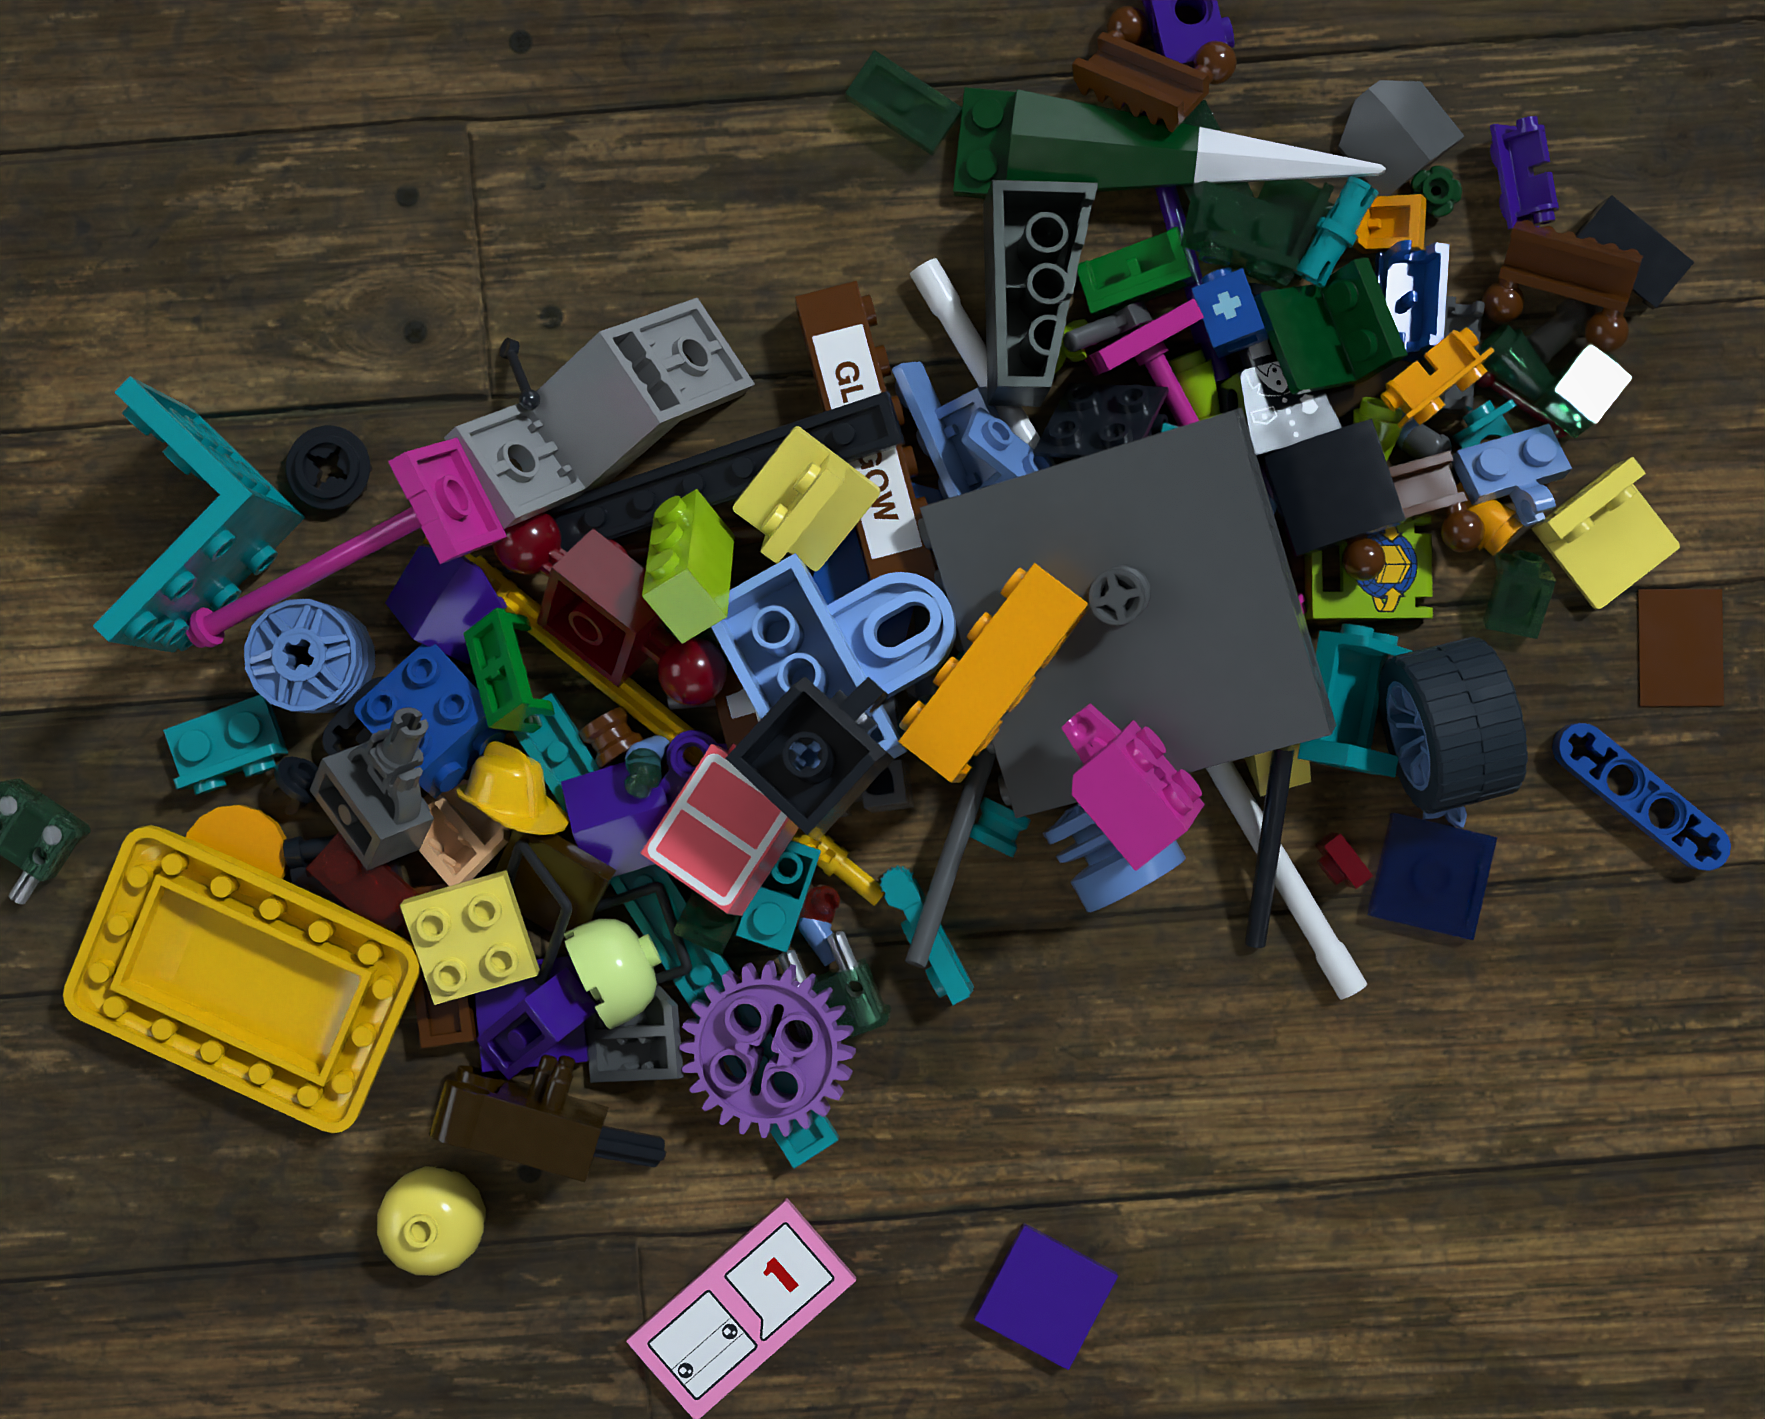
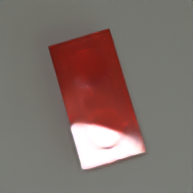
M340 832L306 868L307 871L355 914L393 933H396L405 922L400 904L404 899L420 895L386 864L367 871Z

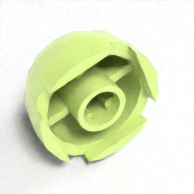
M597 919L564 933L567 939L565 940L566 947L586 992L590 991L596 1001L599 999L601 1001V1004L595 1006V1009L606 1027L611 1030L630 1021L645 1010L653 999L657 986L653 967L662 963L649 934L639 938L628 924L616 919Z

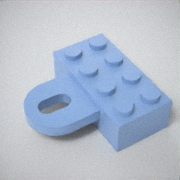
M796 553L731 589L727 618L711 626L760 719L767 714L793 684L803 677L809 679L829 699L839 690L846 696H849L867 677H870L886 691L889 696L888 698L939 669L950 655L956 638V621L953 609L945 594L930 580L908 572L888 573L871 580L827 605L808 568ZM911 606H923L929 611V625L921 633L895 647H884L879 644L877 630L884 621ZM881 705L870 717L878 724L870 734V737L895 759L907 752V749L898 742L900 736L883 705ZM808 748L803 751L801 757L806 762L804 767L809 766L815 769L819 765L820 760L817 756L819 751L815 753Z

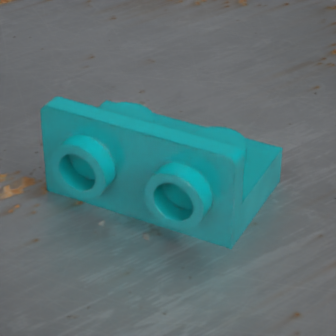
M261 695L163 730L180 776L173 779L176 790L193 788L196 796L227 786L224 777L243 770L245 777L248 778L275 769L274 759L289 754L272 705Z

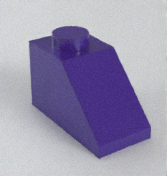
M565 967L478 1036L476 1040L509 1081L597 1012L595 1009L597 1005L589 996L588 991L586 992L583 984L576 980L569 969Z

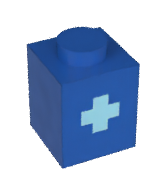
M1229 267L1215 270L1201 279V285L1192 288L1197 305L1204 316L1203 321L1218 359L1269 340L1243 268L1234 272Z

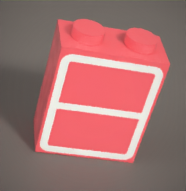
M733 743L729 750L711 744L648 840L641 854L727 914L742 916L799 827L725 759L737 746Z

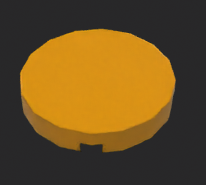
M246 805L217 807L199 817L186 834L188 839L234 857L276 877L284 879V875H287L288 866L283 851V842L287 838L279 823L261 810Z

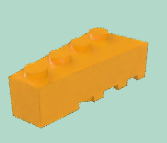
M1036 563L1032 565L1028 572L1021 567L1015 571L1000 592L1006 598L1003 605L994 616L985 612L979 618L966 637L973 644L959 661L954 656L949 658L933 680V683L939 688L929 702L925 705L918 700L899 724V727L905 733L898 742L951 783L962 782L972 768L967 764L973 755H979L984 748L988 747L1000 730L999 728L1003 723L1000 719L1007 711L1010 713L1021 702L1035 682L1036 677L1034 675L1040 667L1044 669L1090 608L1085 600Z

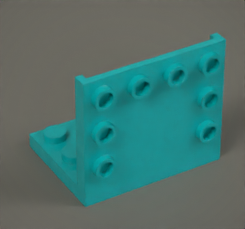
M130 376L115 391L128 405L122 412L123 415L145 435L149 436L151 433L162 443L166 442L168 446L162 452L176 467L187 475L193 473L201 481H206L220 495L92 626L108 642L174 653L177 649L184 651L193 645L186 634L189 628L186 621L190 619L191 614L200 608H208L214 612L235 601L241 594V590L237 587L251 573L258 575L273 563L278 555L274 549L305 517L193 408Z

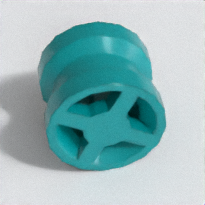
M984 797L980 804L982 814L978 823L973 824L969 837L1013 858L1017 851L1015 840L1020 831L1028 828L1031 819L1025 816L1016 818L1013 810Z

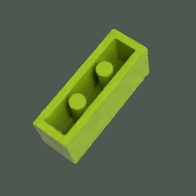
M698 489L682 498L680 496L669 498L655 511L642 597L682 644L728 616L735 535Z

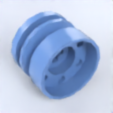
M311 599L285 600L266 609L251 626L244 645L245 670L254 689L272 705L293 712L312 714L334 713L341 710L371 680L375 670V646L366 627L350 612ZM299 646L309 648V655L314 657L310 666L301 664L302 659L296 655Z
M1079 803L1067 809L1053 826L1043 832L1049 844H1054L1071 835L1074 838L1075 843L1061 851L1056 857L1059 863L1071 862L1082 857L1085 858L1088 866L1072 879L1071 884L1086 911L1090 913L1141 889L1171 871L1186 859L1175 840L1135 871Z

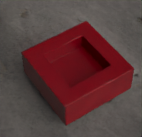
M1331 832L1315 844L1323 855L1317 860V863L1336 886L1343 882L1347 887L1357 889L1373 877L1372 873L1341 833Z

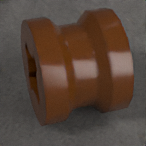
M623 706L601 715L578 733L583 743L591 745L596 752L595 762L599 769L613 766L624 760L628 749L634 743L644 740L640 733L633 732L627 723L629 715Z

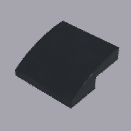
M1372 419L1308 438L1261 457L1294 558L1340 546L1350 539L1395 527L1406 521Z

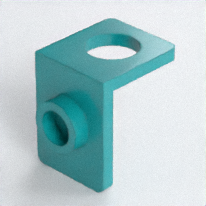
M1511 399L1495 409L1490 400L1462 417L1467 427L1453 435V440L1461 450L1480 444L1481 440L1486 436L1501 438L1514 434L1502 414L1517 405Z

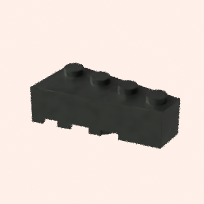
M992 180L983 203L988 406L1040 407L1052 387L1066 325V316L1075 287L1077 268L1085 243L1089 216L1098 183Z

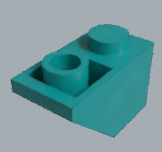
M793 840L790 841L743 913L736 936L787 953L821 850Z

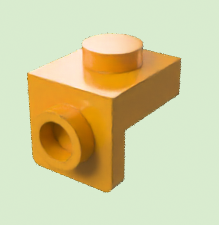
M1422 194L1377 196L1355 232L1358 238L1352 247L1361 254L1378 253L1379 251L1385 252L1397 242L1412 240L1411 250H1424L1426 198Z

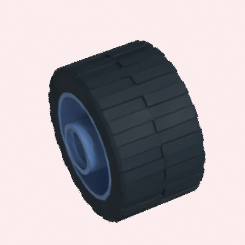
M1470 637L1392 656L1385 661L1380 672L1378 686L1379 710L1383 733L1389 754L1399 757L1396 774L1402 783V787L1418 808L1425 813L1434 814L1513 794L1519 790L1525 779L1526 764L1528 762L1527 737L1523 723V714L1507 669L1497 656L1496 651L1487 645V642L1479 637Z

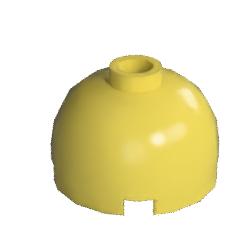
M425 1166L405 1174L386 1192L377 1214V1236L384 1253L398 1268L414 1275H440L458 1268L478 1248L484 1232L486 1208L479 1190L465 1175L454 1170L450 1172L444 1168Z

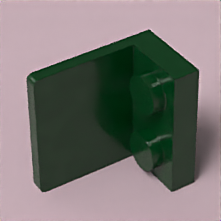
M1369 258L1352 260L1330 275L1324 288L1311 284L1264 291L1254 297L1282 374L1290 392L1294 395L1365 382L1408 356Z

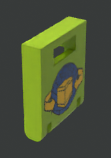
M1431 516L1428 518H1417L1410 523H1402L1401 525L1367 535L1369 539L1375 540L1381 545L1386 558L1382 572L1371 580H1356L1346 573L1342 565V554L1347 546V542L1340 545V592H1323L1322 551L1304 555L1305 607L1307 609L1305 620L1433 619V608L1426 606L1415 607V598L1433 597L1432 534L1414 533V526L1431 524Z

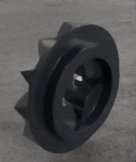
M332 425L318 426L303 433L292 445L286 461L287 479L294 493L305 503L330 511L352 505L353 501L367 490V482L370 472L373 470L367 447L349 430ZM335 454L338 455L340 458L337 465L348 476L347 479H337L330 476L326 482H322L320 479L323 471L317 467L318 464L313 462L311 458L315 456L320 460L321 458L331 460Z

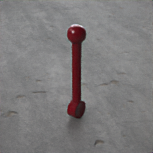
M1486 368L1488 372L1475 382L1478 387L1483 389L1490 388L1508 401L1513 399L1518 408L1542 424H1550L1557 439L1563 438L1569 433L1570 424L1565 418H1552L1496 380L1495 373L1491 369Z

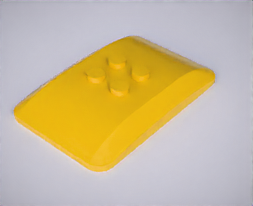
M148 825L141 826L129 833L121 845L65 983L63 998L69 1012L80 1021L321 1131L338 1133L351 1127L361 1113L419 978L421 965L414 945L403 937L250 864L164 828Z

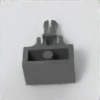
M406 707L396 711L390 729L379 730L377 733L372 734L368 742L322 758L310 788L313 796L367 871L419 850L434 820L428 804L421 797L419 779L423 770L421 767L415 768L423 763V753L418 746L429 726L426 719L421 720L423 714L415 708Z

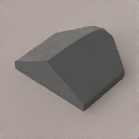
M1379 80L1354 100L1337 149L1344 157L1384 166L1386 170L1383 174L1360 178L1370 184L1371 188H1375L1379 192L1377 196H1391L1409 182L1419 171L1428 167L1465 136L1421 81Z
M659 985L656 986L654 997L645 1010L620 1026L610 1030L606 1027L598 1012H595L586 1019L591 1083L684 1078V1073L682 1072V1051L679 1050L681 1037L678 1005Z

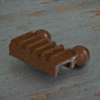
M1133 6L1120 7L1110 15L1107 22V33L1102 32L1097 37L1098 51L1088 61L1078 57L1072 63L1074 82L1077 83L1082 95L1086 96L1093 89L1098 101L1101 103L1110 96L1115 108L1121 110L1128 104L1134 117L1138 118L1145 111L1150 123L1156 125L1163 118L1168 131L1173 133L1209 94V84H1221L1231 78L1236 69V55L1228 44L1221 41H1210L1198 49L1194 57V68L1142 48L1139 45L1145 40L1149 29L1145 14Z
M1529 220L1517 221L1512 229L1510 244L1504 264L1500 269L1498 282L1491 284L1483 293L1481 301L1485 303V316L1491 321L1501 324L1515 320L1524 308V295L1519 288V284L1603 307L1602 311L1595 313L1588 320L1585 327L1586 341L1591 348L1602 353L1614 352L1621 348L1629 335L1628 323L1623 315L1643 255H1640L1638 250L1632 248L1625 251L1621 250L1614 243L1599 244L1592 237L1580 239L1576 237L1574 232L1558 233L1553 227L1548 225L1540 228L1536 227Z
M1451 451L1390 467L1389 471L1406 521L1403 522L1404 524L1410 523L1417 518H1428L1443 511L1446 514V518L1441 526V536L1447 547L1456 552H1469L1480 545L1485 534L1484 524L1476 513L1467 510L1465 492L1458 493L1449 467V463L1454 460ZM1363 535L1347 541V546L1342 554V565L1350 577L1360 581L1371 580L1377 577L1385 566V552L1375 540L1369 539L1367 535Z

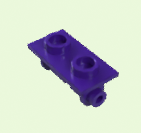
M1537 116L1518 119L1516 126L1490 125L1493 141L1490 147V154L1493 164L1498 169L1502 192L1499 204L1501 213L1507 220L1508 229H1513L1517 221L1529 220L1536 227L1555 222L1554 212L1559 210V204L1557 202L1552 172H1544L1534 176L1533 167L1550 162L1545 126L1539 125Z

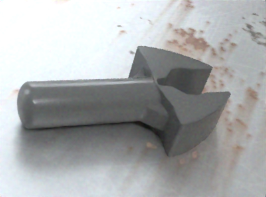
M1139 301L1124 307L1112 315L1066 332L1063 337V343L1068 351L1076 352L1101 341L1108 342L1141 327L1142 324L1152 321L1145 302Z

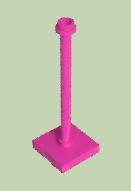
M1195 299L1170 310L1085 358L1095 377L1135 357L1139 366L1145 364L1157 387H1168L1169 392L1164 401L1177 425L1180 427L1199 421L1163 354L1168 351L1163 340L1204 318ZM1300 592L1297 595L1303 614H1305L1307 609L1303 602L1306 599L1303 593Z
M458 437L404 452L388 461L412 507L215 612L208 608H200L194 611L190 619L186 621L189 625L186 631L189 640L199 648L215 647L223 642L225 630L420 527L440 564L490 546L507 537Z

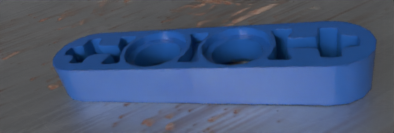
M1573 723L1564 726L1556 733L1553 739L1552 751L1559 764L1682 864L1691 869L1711 871L1721 867L1727 861L1730 855L1731 843L1725 831L1597 727L1586 723ZM1586 735L1589 738L1585 744L1588 751L1596 757H1604L1606 751H1608L1611 756L1602 761L1598 766L1585 756L1572 758L1570 754L1573 751V746L1568 742L1569 738H1579ZM1617 765H1624L1629 768L1634 778L1631 790L1621 796L1613 793L1607 783V776L1610 770ZM1597 766L1592 776L1589 771ZM1660 798L1668 800L1675 810L1672 823L1662 829L1655 827L1648 816L1651 804ZM1689 818H1691L1693 822L1687 825ZM1684 828L1696 837L1706 838L1710 836L1712 839L1709 841L1708 846L1713 853L1711 857L1698 856L1696 858L1694 856L1698 849L1696 844L1683 836H1677L1674 842L1672 837L1679 834Z

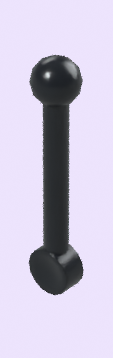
M506 338L501 344L500 356L507 359L510 363L521 391L519 403L526 410L536 409L540 404V396L535 390L531 389L517 355L520 347L519 342Z

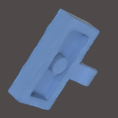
M1550 424L1457 450L1453 456L1454 460L1451 462L1472 506L1510 495L1518 518L1525 527L1543 522L1546 519L1543 512L1556 507L1552 493L1543 484L1565 478L1572 469Z

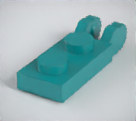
M899 865L897 867L892 866L891 870L888 869L887 873H883V878H880L882 881L880 884L882 886L881 892H885L884 897L889 906L903 910L907 919L901 922V926L911 944L927 896H925L917 878H913L914 873L910 872V868H905V865L902 867ZM940 923L929 956L932 966L926 969V974L937 995L940 998L948 995L952 1005H955L970 997L974 986Z

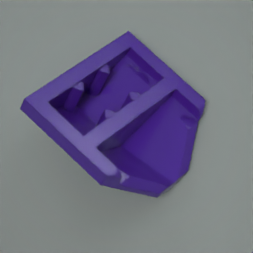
M427 544L418 547L385 602L413 640L429 647L436 644L446 655L466 664H470L471 660L463 633L495 608H507L506 602L501 596L498 597L479 566L464 555L440 564L431 545Z
M627 761L561 782L572 833L578 848L614 868L616 872L613 877L655 864L643 856L641 851L670 808L663 787L639 767L633 766Z

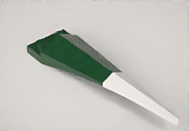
M964 87L953 193L954 196L985 199L992 180L1098 183L1096 192L1236 182L1343 178L1349 176L1370 177L1383 174L1386 168L1381 164L1183 123L1172 133L1168 131L1163 119H1160L1156 125L1150 123L1148 116L1140 115L1137 118L1132 113L1020 89L1013 92Z

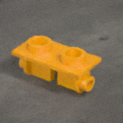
M1465 327L1460 332L1453 330L1424 355L1436 372L1429 375L1421 364L1416 361L1393 380L1385 384L1387 390L1381 394V399L1391 411L1394 412L1400 407L1406 414L1397 424L1398 427L1402 428L1413 418L1421 426L1445 406L1440 397L1454 385L1463 392L1488 372L1482 363L1494 352L1493 348L1491 347L1482 355H1479L1474 349L1479 344V341L1469 328Z

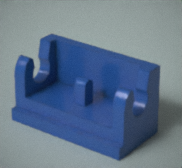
M1403 240L1394 244L1387 251H1379L1376 254L1375 275L1408 356L1401 360L1421 362L1425 359L1424 355L1444 339L1449 244L1435 242L1426 246L1424 250L1413 251L1411 250L1412 240Z

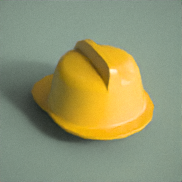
M492 741L487 744L483 756H480L473 764L468 783L456 789L459 798L473 804L503 826L520 832L537 835L555 834L564 831L569 824L568 814L546 796L544 773L540 762L526 756L520 750L498 741Z

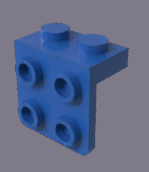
M421 644L361 698L354 707L355 715L372 734L377 733L379 730L390 729L396 711L401 708H415L423 714L421 720L426 719L429 727L418 746L423 753V763L415 768L421 767L423 770L419 779V786L435 799L441 793L450 791L460 784L465 777L466 771L480 756H483L485 747L489 742L498 741L503 743L505 735L511 731L488 728L479 690L436 644L431 647Z

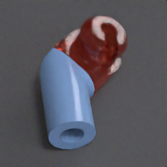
M830 886L815 887L808 892L798 921L800 933L824 966L835 961L827 938L833 933L831 926L836 909L840 905L838 892Z

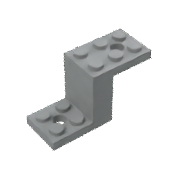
M694 298L598 332L536 391L540 396V404L536 409L526 410L518 403L458 425L444 439L449 440L458 437L502 527L505 529L574 500L587 491L608 485L678 422L744 395L755 383L699 299ZM685 355H688L693 361V363H691ZM509 459H515L521 465L523 472L515 468Z

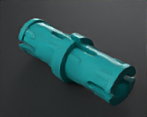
M1349 176L1326 218L1320 217L1315 226L1318 232L1294 272L1302 276L1307 282L1324 288L1333 268L1346 247L1352 248L1358 238L1355 232L1379 192L1375 188H1371V185L1367 182Z

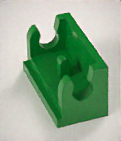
M1178 226L1093 260L1081 262L1077 268L1090 313L1098 320L1112 315L1130 304L1139 301L1148 302L1197 283Z
M495 608L463 633L488 728L534 733L542 727L540 717L535 716V714L552 716L555 714L551 701L532 697L526 667L523 664L518 646L519 639L514 629L530 631L529 618L520 614L507 613L502 608Z

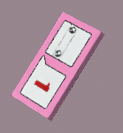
M785 1198L627 1338L626 1342L693 1419H700L856 1281V1276L789 1199Z

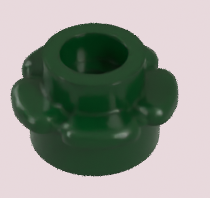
M1436 165L1432 166L1428 171L1424 169L1419 171L1413 177L1410 184L1412 189L1411 195L1422 194L1427 200L1426 216L1434 218L1450 214L1453 211V205L1458 203L1462 196L1460 182L1454 180L1453 172L1444 166ZM1432 187L1440 189L1439 196H1434L1431 193Z

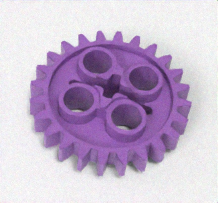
M768 961L762 970V975L758 976L756 968L750 962L742 967V980L731 969L722 975L725 990L714 982H711L704 989L711 1002L697 999L692 1003L691 1008L701 1019L689 1018L683 1023L682 1028L695 1035V1038L687 1039L679 1045V1050L694 1054V1058L682 1067V1072L698 1073L699 1079L689 1090L691 1093L706 1090L710 1095L702 1107L704 1111L712 1109L716 1105L723 1108L719 1122L721 1125L727 1123L734 1115L740 1118V1134L744 1135L754 1122L758 1123L761 1137L766 1138L771 1132L773 1124L777 1123L785 1137L789 1136L793 1130V1119H796L805 1130L811 1126L813 1117L810 1109L822 1117L828 1114L831 1108L824 1096L839 1100L843 1095L844 1090L834 1080H849L853 1070L840 1063V1061L851 1059L856 1053V1048L841 1044V1040L850 1036L854 1029L853 1026L837 1025L836 1020L843 1014L846 1008L844 1005L828 1007L826 1001L833 992L831 987L822 990L818 994L812 990L816 978L815 974H810L800 983L795 980L796 965L791 964L782 976H777L774 961ZM740 1004H751L757 1008L762 1018L759 1027H748L742 1023L738 1016V1006ZM781 1004L784 1012L771 1045V1050L776 1054L766 1064L761 1091L759 1094H755L752 1091V1084L764 1055V1048L760 1044L771 1031L775 1005ZM802 1020L807 1023L812 1029L813 1041L806 1044L795 1041L790 1036L788 1030L789 1021ZM736 1055L741 1058L747 1068L746 1076L738 1078L730 1075L725 1070L723 1064L724 1056ZM784 1071L792 1074L797 1080L798 1092L788 1094L780 1091L775 1085L774 1073Z

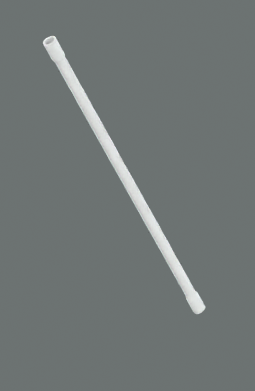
M933 258L914 269L910 276L932 313L941 321L979 387H987L986 346L962 307L960 297L938 259ZM995 406L1000 419L1010 427L1011 431L1035 449L1040 436L1022 406ZM1048 457L1053 465H1056L1053 458ZM1232 761L1206 768L1257 854L1263 812ZM1281 844L1275 886L1313 948L1316 960L1340 1000L1348 998L1366 987L1367 982L1345 945L1336 937Z

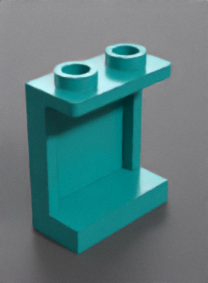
M1342 624L1340 633L1319 631L1315 655L1336 727L1329 736L1300 743L1298 759L1350 771L1395 777L1399 757L1371 750L1379 704L1378 686L1381 669L1389 657L1412 652V650L1397 646L1399 637L1376 633L1373 628L1353 624Z

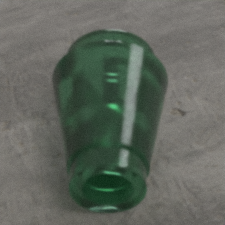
M1503 324L1493 331L1477 349L1479 355H1482L1492 347L1494 352L1482 365L1489 373L1521 394L1526 395L1531 401H1535L1543 396L1555 382V378L1549 373L1548 368L1521 329L1513 330L1508 324Z

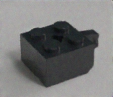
M803 677L792 685L725 759L806 835L819 841L894 759L870 737V734L878 726L870 717L889 696L873 679L867 677L849 696H846L839 690L829 699L809 679ZM807 748L815 753L819 751L817 756L820 763L815 769L809 766L804 767L806 762L801 755Z

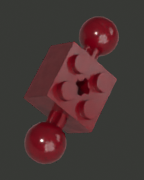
M543 512L505 528L504 531L507 537L493 544L498 560L510 571L523 575L542 572L548 577L537 624L618 688L650 657L658 664V678L664 692L680 704L690 706L701 705L715 698L722 690L726 681L727 666L721 651L712 642L700 637H693L682 644L665 630L666 624L642 597L646 569L630 558L625 549L617 542L607 540L595 529H592L574 547L566 552L561 548V534L557 523L548 513Z

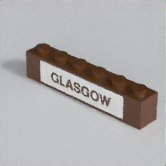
M857 281L795 296L796 313L823 412L887 391L883 377L891 376V369L884 345L874 346L869 327L876 326L878 323L870 294L861 296ZM897 395L891 396L900 427L905 426L899 398ZM911 445L903 448L898 446L848 463L880 488L879 497L854 526L869 582L888 573L908 572L920 575L935 584L934 572L939 568L933 549L928 550L925 547L918 527V520L923 518L920 507L928 504L925 496L916 498L910 478L918 477L919 474Z

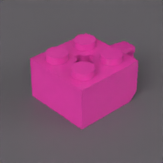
M1091 703L1078 711L1061 727L1083 763L1073 774L1071 795L1135 871L1188 831L1205 805L1199 798L1202 796V791L1188 772L1183 769L1177 772L1163 754L1166 753V748L1154 731L1146 726L1141 729L1134 720L1120 730Z

